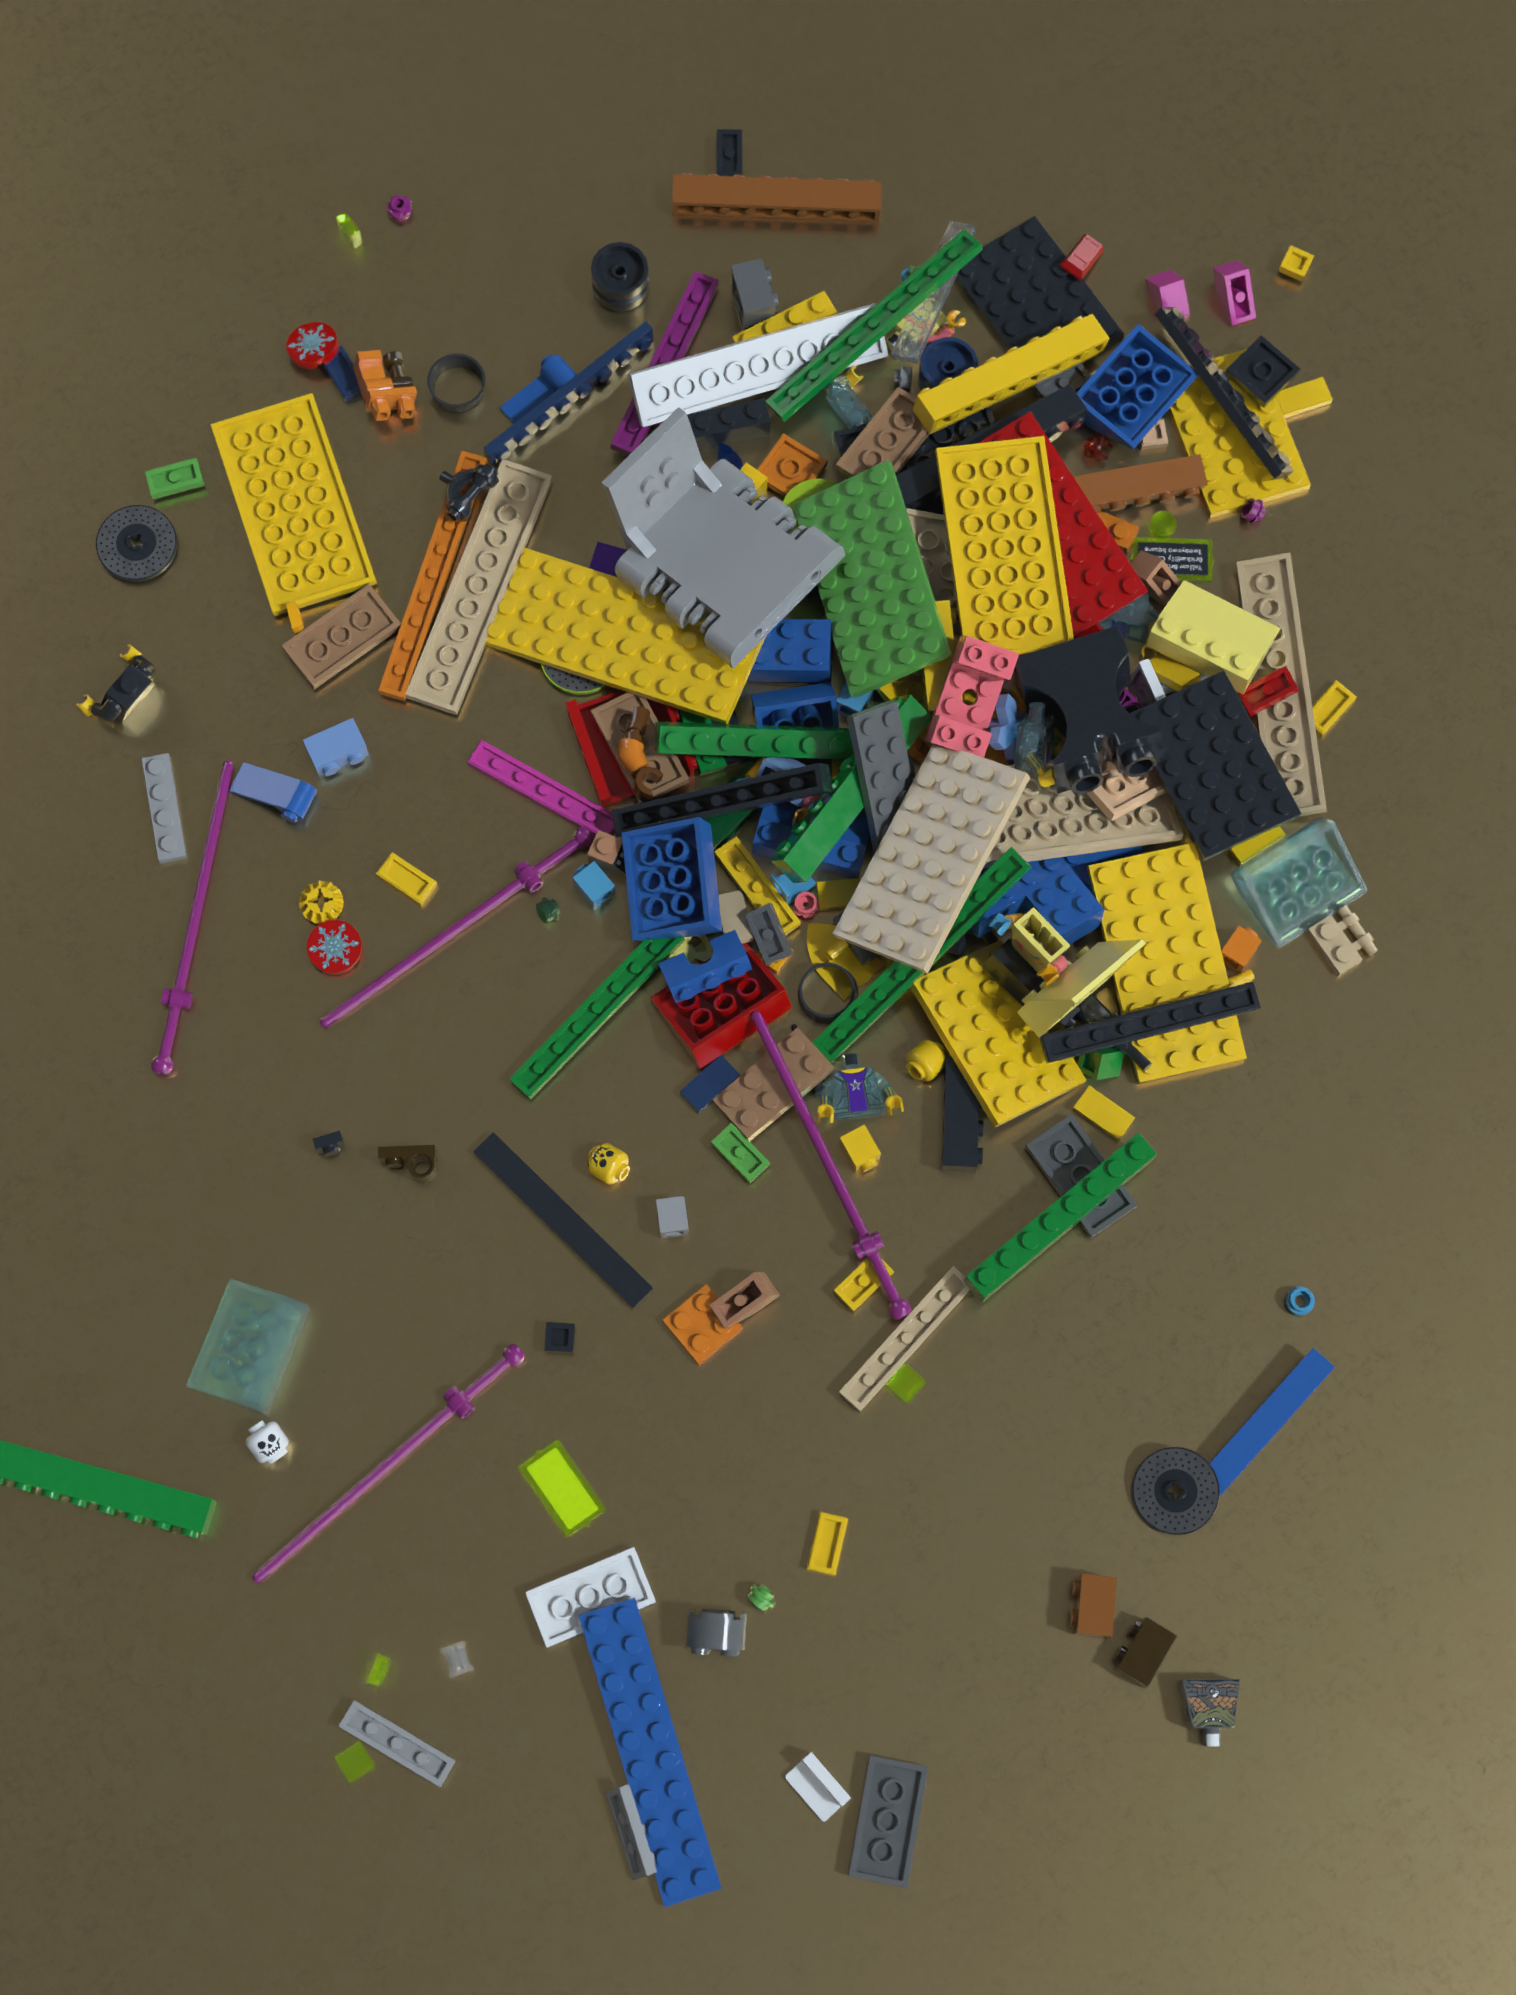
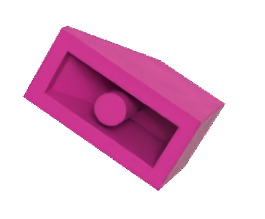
M1238 260L1214 267L1216 292L1229 323L1235 325L1256 318L1249 268Z

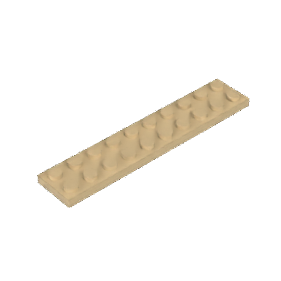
M502 459L497 471L499 482L494 488H490L405 693L406 698L454 715L458 714L486 645L488 627L495 620L499 610L498 605L504 598L509 581L513 576L522 551L527 545L553 481L552 475Z
M1289 552L1237 562L1243 610L1281 628L1255 673L1253 682L1287 666L1299 688V692L1257 713L1260 738L1302 814L1300 816L1327 812L1291 554Z

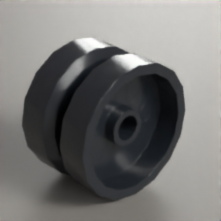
M624 242L610 243L599 249L593 257L591 264L592 288L598 302L609 310L619 312L632 310L639 306L647 297L649 290V267L643 252L634 245Z

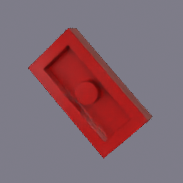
M1284 666L1249 684L1245 693L1241 694L1238 692V695L1251 717L1299 692V688L1287 666Z

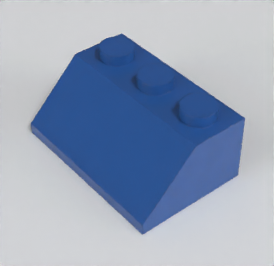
M831 682L751 694L755 725L839 728L836 694Z

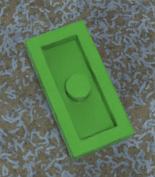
M197 458L145 471L152 499L205 486Z
M732 1123L711 1141V1145L749 1184L770 1165V1162Z

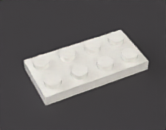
M634 1547L525 1592L547 1648L584 1633L579 1619L581 1614L632 1598L636 1599L639 1610L656 1603Z

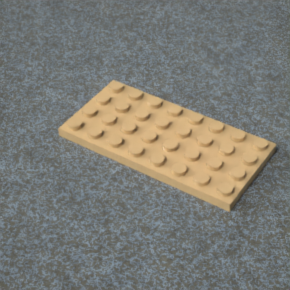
M933 743L832 934L836 938L928 974L1024 791L1030 776L1026 772L963 750L958 752Z
M1049 760L1046 766L1044 764L1045 761H1038L1045 771L1053 769V760ZM1031 763L1007 765L1026 772L1030 779L983 868L991 867L1010 847H1013L1027 862L1178 841L1182 839L1184 832L1166 793L1110 821L1086 793L1077 794L1069 790L1057 794L1055 784L1049 787L1041 786L1038 774Z

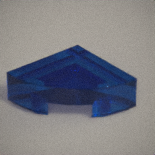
M720 443L717 462L721 459H726L740 470L743 467V463L739 455L729 445Z

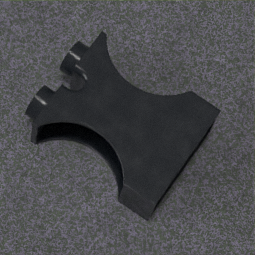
M1118 625L1018 657L1014 668L1016 688L1026 714L1041 718L1042 708L1046 705V714L1042 719L1050 723L1055 719L1053 725L1065 738V743L1060 753L1053 760L1057 794L1069 790L1077 794H1084L1097 789L1104 780L1101 764L1106 761L1114 763L1118 773H1125L1130 777L1142 776L1153 770L1157 762L1163 761L1161 728L1136 719L1126 711L1119 701L1123 690L1131 681L1129 650Z

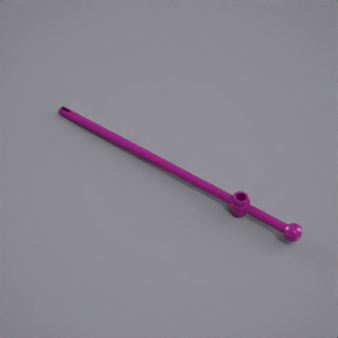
M230 760L224 761L219 778L174 987L172 989L164 988L161 1004L168 1005L169 1010L159 1055L153 1058L151 1062L152 1071L159 1075H168L173 1069V1061L170 1058L179 1013L181 1008L190 1009L192 993L185 992V985L231 780L233 763Z
M583 826L578 828L574 832L572 840L535 866H530L527 861L517 865L514 869L517 877L513 882L320 1019L321 1026L329 1027L520 889L527 888L530 893L537 891L543 885V881L540 879L541 874L579 847L587 848L592 845L595 837L590 829Z
M757 1011L754 1012L752 1020L859 1238V1240L852 1243V1246L859 1259L866 1255L869 1258L891 1303L888 1309L889 1314L893 1319L899 1320L911 1313V1306L906 1299L900 1298L878 1253V1249L885 1245L878 1231L869 1234L762 1014Z
M516 1344L506 1346L502 1353L503 1357L464 1391H460L456 1386L449 1389L443 1396V1399L447 1402L445 1408L252 1575L253 1581L256 1583L262 1582L450 1417L457 1414L461 1419L469 1416L474 1410V1406L470 1403L471 1399L510 1365L517 1366L523 1362L525 1354Z

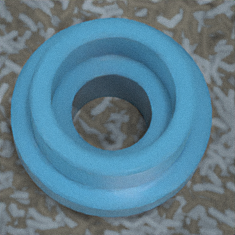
M1295 1287L1286 1296L1287 1308L1293 1314L1305 1315L1314 1307V1295L1305 1287ZM1302 1297L1304 1299V1306H1298L1295 1303V1298Z

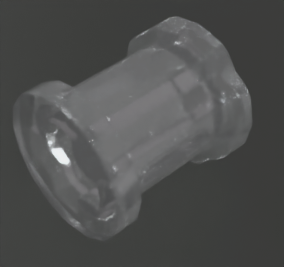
M465 1641L440 1650L441 1654L446 1657L450 1669V1678L474 1670L473 1665L469 1663L464 1649L466 1646Z

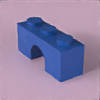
M735 930L710 940L713 956L705 964L694 965L690 963L684 952L659 963V967L676 1003L691 999L702 991L713 989L722 982L734 977H740L747 971L752 970L748 956Z

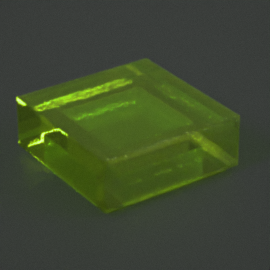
M343 212L338 215L339 229L355 249L362 244L360 230L347 213Z
M904 1363L886 1386L908 1404L927 1381Z
M378 1654L367 1682L378 1687L382 1686L392 1662L391 1659Z
M361 1741L335 1757L349 1783L356 1781L376 1767Z

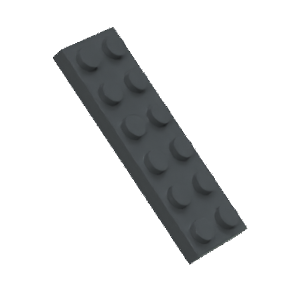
M893 700L847 716L874 854L913 782L898 703Z

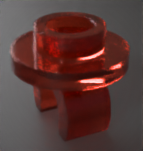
M1100 433L1094 436L1091 435L1084 443V455L1089 459L1094 458L1097 462L1106 461L1108 457L1102 453L1101 449L1108 450L1113 445L1109 441L1104 440V436Z

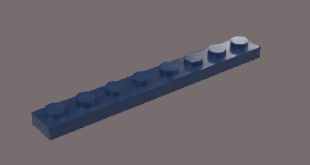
M647 321L642 323L484 447V454L491 466L498 461L501 462L502 459L506 460L511 451L517 446L525 445L531 439V435L538 430L547 428L554 417L558 414L566 413L577 399L585 398L599 382L607 381L611 377L612 372L618 367L626 366L631 361L632 356L639 351L642 352L649 348L653 341V328Z

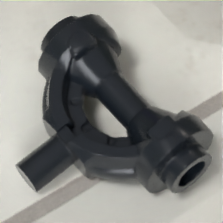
M478 464L475 469L458 472L455 476L446 471L440 474L439 479L447 484L448 501L445 504L447 508L446 514L455 522H466L472 512L471 504L480 491L487 488L492 489L498 484L499 479L496 469L489 464ZM471 483L472 485L466 493L460 496L462 488Z

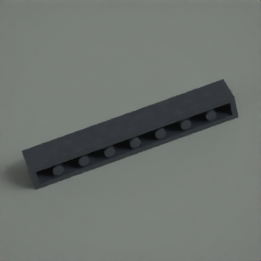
M1069 384L953 446L977 444L1030 411L1050 442H1052L1062 432L1068 429L1075 430L1084 423L1087 407L1072 385ZM936 455L896 475L906 508L921 511L926 504L942 500Z
M816 763L612 809L611 813L616 837H622V833L696 817L709 820L833 792L828 764Z

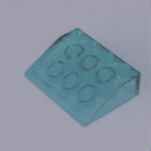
M1320 817L1230 873L1242 899L1277 948L1285 945L1310 927L1368 892L1335 822Z
M230 1279L186 1386L267 1416L310 1308L306 1303L279 1293Z

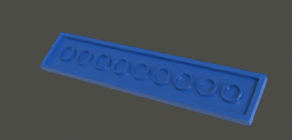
M632 1598L579 1615L627 1782L630 1785L641 1823L646 1829L645 1836L649 1849L655 1857L654 1865L657 1871L655 1877L664 1907L722 1889L636 1599Z

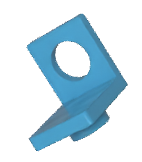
M773 873L770 878L771 883L787 904H790L799 893L809 891L816 886V882L812 877L807 882L793 883L784 874L777 877Z

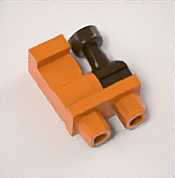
M380 350L359 351L356 354L353 366L365 402L366 412H372L376 421L390 418V410L397 409L402 419L413 417L417 391L413 385L412 378L403 374L401 368L404 365V359L401 352H388L383 357ZM382 362H383L384 368H385L386 370L390 371V373H391V377H390V378H385V373H384V370H383Z

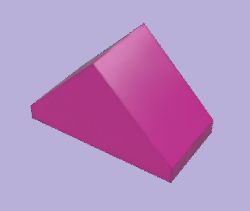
M1167 270L1145 279L1158 310L1161 307H1175L1182 312L1184 318L1189 317L1190 311L1183 278L1173 271Z

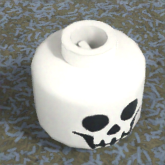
M261 1420L248 1429L251 1435L246 1439L245 1444L258 1463L267 1462L270 1465L288 1452L286 1447L289 1444V1440L276 1422L272 1421L265 1424Z

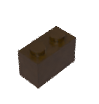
M1148 1617L1143 1618L1141 1622L1135 1621L1128 1633L1132 1637L1127 1647L1122 1645L1114 1657V1661L1117 1662L1114 1670L1143 1688L1150 1685L1177 1635Z

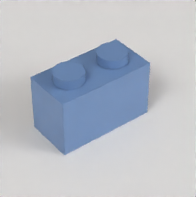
M353 718L303 739L305 748L319 777L322 775H333L341 767L347 764H358L365 759V756L369 755L366 744Z

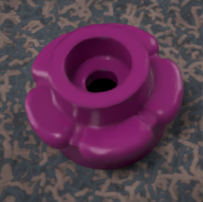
M395 195L390 198V202L386 205L387 212L396 220H404L408 218L412 211L410 206L411 200L406 196Z
M1250 498L1247 502L1249 504L1243 506L1241 516L1246 519V522L1253 524L1259 522L1264 517L1265 508L1261 499L1255 500Z

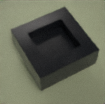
M340 1130L313 1138L318 1155L332 1156L338 1154L341 1148L346 1147Z
M546 1322L544 1351L574 1354L575 1324Z

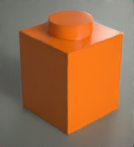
M1238 926L1221 950L1224 964L1237 973H1241L1262 942L1258 938L1257 933L1250 928Z

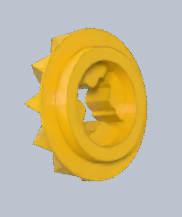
M320 880L316 883L308 884L307 888L301 892L299 907L303 916L316 924L335 920L342 912L344 905L340 889L331 882ZM320 892L324 899L329 900L324 903L323 912H321L318 904L313 903L318 900Z

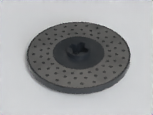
M131 505L113 512L105 519L97 533L96 551L104 568L113 576L131 582L146 581L158 576L169 567L177 551V535L171 521L159 510L144 505ZM140 539L141 542H142V545H141V546H140V545H136V546L133 548L131 542H132V541L137 542V541Z
M1167 1447L1155 1451L1140 1464L1133 1480V1499L1138 1512L1150 1526L1167 1534L1182 1535L1200 1529L1212 1518L1219 1504L1220 1485L1214 1468L1202 1455L1188 1448ZM1174 1483H1178V1487L1184 1489V1493H1181L1178 1499L1174 1498V1493H1169L1168 1490L1174 1486Z

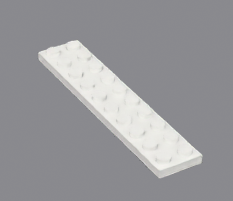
M873 303L629 373L640 426L646 427L663 422L678 407L687 414H691L782 387L877 304ZM885 336L879 339L847 368L887 357L888 351Z

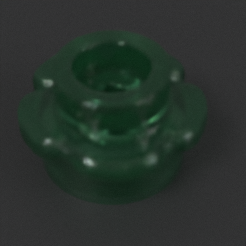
M543 897L542 902L536 904L537 913L545 924L558 920L560 908L554 899L549 900L547 897Z

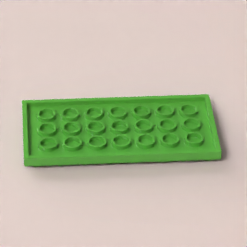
M884 461L793 505L799 526L803 525L808 529L812 526L817 527L840 544L845 551L846 556L817 586L827 619H831V633L850 696L853 698L860 697L952 656L895 471L890 461Z

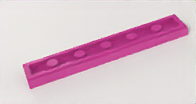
M482 739L467 761L469 766L578 827H588L594 836H596L598 830L612 836L615 833L612 813Z

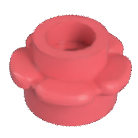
M801 892L792 901L794 913L798 916L802 915L804 918L814 916L815 911L819 909V901L811 892Z

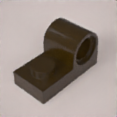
M435 1145L378 1147V1159L386 1167L397 1168L402 1167V1163H407L412 1178L416 1182L423 1184L429 1183L436 1176L437 1149ZM420 1162H427L430 1164L427 1172L420 1174L415 1172L416 1165Z

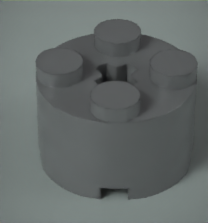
M689 1609L686 1646L691 1647V1653L709 1654L710 1649L721 1650V1655L738 1656L740 1650H745L747 1613L742 1612L741 1617H735V1611L702 1609L700 1615H695V1609Z

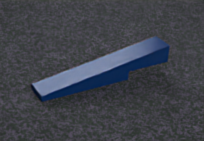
M1314 1348L1308 1352L1209 1462L1219 1480L1220 1496L1335 1368Z

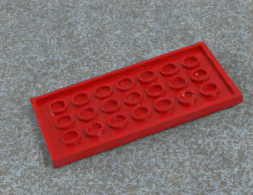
M1030 411L979 443L1044 436L1073 636L1076 638L1147 594L1148 589Z

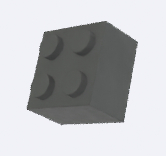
M762 258L731 265V293L742 331L778 314L776 308L779 306L776 291H771V272L769 267H764Z

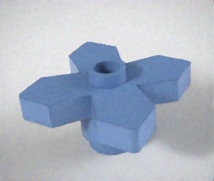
M999 694L995 708L998 718H991L987 732L992 733L989 744L995 750H1004L1005 761L1009 765L1022 764L1025 756L1022 737L1029 734L1032 718L1026 714V711L1017 712L1016 701L1010 694Z

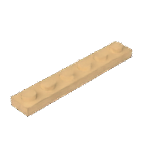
M952 1266L839 1391V1394L861 1412L967 1295L970 1289L964 1283L965 1276Z

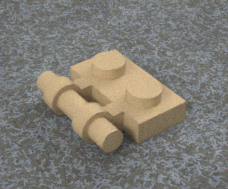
M1347 905L1337 911L1343 919L1341 922L1337 923L1332 915L1307 930L1308 935L1337 976L1345 973L1363 960L1357 951L1363 948L1368 956L1378 951L1372 942L1374 939L1371 934H1366L1358 922L1360 920L1356 913H1352ZM1348 928L1357 939L1352 944L1343 932Z

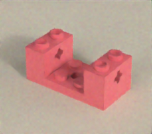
M960 636L925 741L958 752L963 750L984 758L992 735L987 730L1004 680H1011L1019 653L969 636ZM967 689H972L976 694V700L971 705H966L962 701V693Z

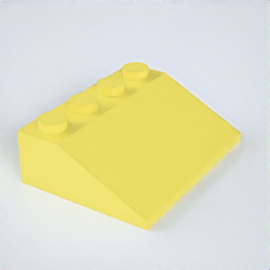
M1184 580L1151 629L1147 646L1207 677L1225 671L1234 690L1244 694L1281 628Z
M1142 939L1098 942L1091 949L1086 945L1074 956L1077 959L1076 962L1072 964L1070 960L1067 961V968L1049 986H1046V982L1043 981L1039 985L1042 989L1039 993L1033 990L1021 1001L1025 1005L1017 1013L1040 1038L1105 983L1146 943Z

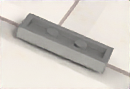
M628 1784L606 1792L632 1879L636 1880L656 1873L655 1857L649 1849L645 1836L646 1829L641 1823L630 1785Z

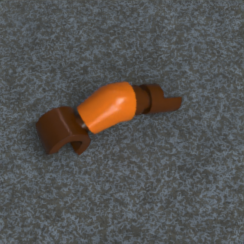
M634 706L632 717L628 719L625 728L627 732L624 733L623 738L618 743V758L632 776L636 775L633 789L635 796L643 802H648L652 800V790L645 787L643 781L652 780L657 784L662 781L664 774L654 767H648L649 763L644 754L642 736L646 732L650 711L644 707Z

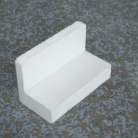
M812 1752L785 1776L786 1780L822 1821H826L851 1799Z

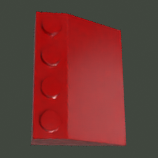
M742 943L752 970L747 971L744 975L731 978L713 989H707L694 995L691 999L682 1000L678 1003L675 1002L668 986L650 997L652 1003L685 1051L700 1069L757 1032L752 1020L754 1012H760L768 1025L792 1009L786 989L747 943Z

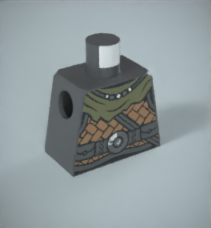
M1240 1679L1180 1680L1179 1685L1189 1729H1202L1203 1747L1221 1746L1220 1729L1234 1728Z

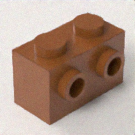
M1082 1573L1079 1575L1078 1580L1073 1581L1072 1597L1077 1598L1076 1610L1071 1609L1070 1627H1074L1075 1635L1101 1638L1112 1637L1117 1577Z

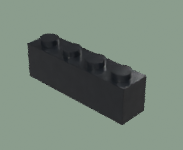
M765 398L687 414L699 451L770 436L771 420Z
M947 1055L946 1068L944 1069L942 1171L975 1173L977 1165H982L983 1148H978V1137H983L984 1129L983 1120H979V1110H983L952 1056Z

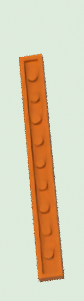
M461 451L453 476L458 472L475 469L478 464H487V457ZM471 483L462 488L460 496L466 493L471 487ZM447 494L378 689L380 695L401 701L406 700L405 693L421 657L467 521L455 522L446 514Z

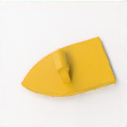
M809 923L807 929V950L813 966L820 963H834L842 966L852 974L858 989L885 966L878 957L862 966L849 947V944L832 934L836 927L835 925ZM830 966L815 969L820 977L843 1001H846L852 995L851 981L843 970Z

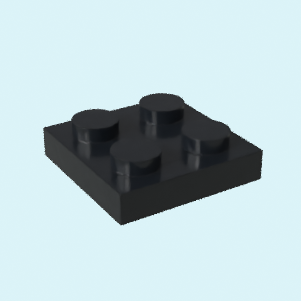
M1261 335L1226 369L1225 373L1235 384L1264 408L1299 374L1301 368Z

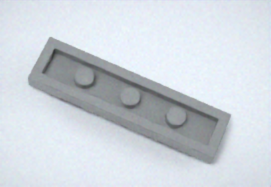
M169 753L142 758L158 860L162 864L188 859L171 757Z
M355 1700L339 1724L340 1728L439 1787L443 1785L456 1760Z

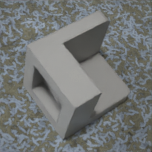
M679 1196L656 1199L661 1238L688 1235L689 1228L685 1198Z

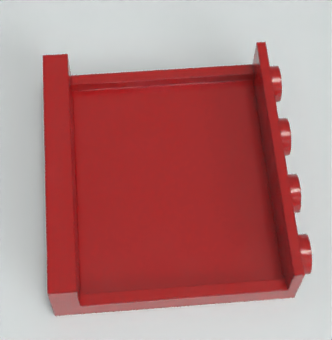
M622 690L579 705L576 699L566 702V711L599 804L603 808L636 798L591 715L592 709L628 693ZM646 698L658 722H676V720L680 719L677 708ZM676 754L689 780L694 779V769L698 768L694 754Z

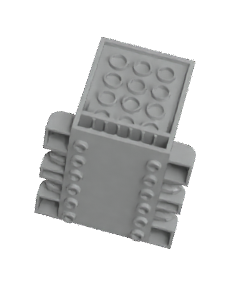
M679 407L601 482L627 551L620 557L615 566L618 579L643 599L649 593L653 595L660 594L669 585L670 587L662 595L661 601L666 604L665 612L667 617L682 629L688 623L697 625L708 615L700 627V632L705 634L704 642L706 647L732 668L846 556L844 548L815 526L808 529L806 526L801 525L789 535L796 524V519L792 509L777 497L768 499L762 496L750 506L758 492L755 489L753 480L726 459L719 460L709 469L702 461L687 413Z

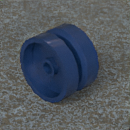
M945 337L933 341L926 347L921 356L918 379L921 391L925 388L932 389L939 386L943 380L949 377L954 379L970 367L977 368L978 358L974 349L967 342L958 338Z

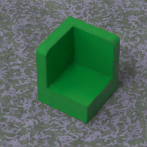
M1111 1047L1080 1055L1078 1067L1082 1073L1095 1080L1118 1077L1124 1053Z

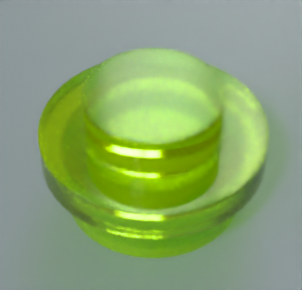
M1167 511L1156 513L1150 521L1151 531L1161 538L1171 536L1177 528L1176 518Z

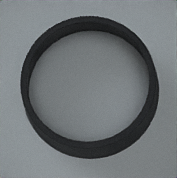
M449 354L443 356L429 370L427 377L429 391L435 402L447 411L458 413L468 411L480 402L484 394L486 381L484 370L478 361L468 355ZM452 367L468 368L479 377L482 388L475 398L466 403L449 404L443 402L434 393L436 379L443 371Z
M820 963L811 967L802 977L798 987V1001L803 1012L812 1020L831 1024L859 995L858 986L852 974L842 966L834 963ZM826 966L843 970L848 975L852 984V996L847 1006L841 1011L830 1015L819 1014L810 1009L802 995V986L805 978L815 969Z

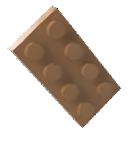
M897 387L836 463V470L851 478L888 460L892 463L895 475H897L929 435L912 410L916 398Z
M368 584L281 646L311 686L316 689L400 629L401 623L371 585Z
M626 693L592 709L591 715L633 791L636 775L632 776L619 760L618 743L623 738L624 733L627 732L625 728L628 719L632 717L634 706L644 707L650 711L646 732L642 736L644 754L649 763L648 767H654L664 774L662 781L657 784L652 780L643 781V785L652 790V800L689 783V778L676 754L658 753L655 750V730L658 720L646 698ZM636 797L638 803H643V801Z
M798 1027L777 1044L802 1097L835 1070L834 1066ZM769 1053L765 1054L713 1098L714 1103L749 1141H752L793 1106Z

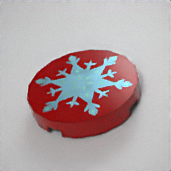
M311 322L301 325L289 335L286 342L287 354L293 364L307 369L317 368V365L321 363L327 364L336 356L339 349L336 332L331 326L322 322Z
M329 920L320 923L312 930L307 939L306 950L310 962L318 970L327 975H340L349 972L359 962L362 956L363 945L359 933L351 924L342 920Z

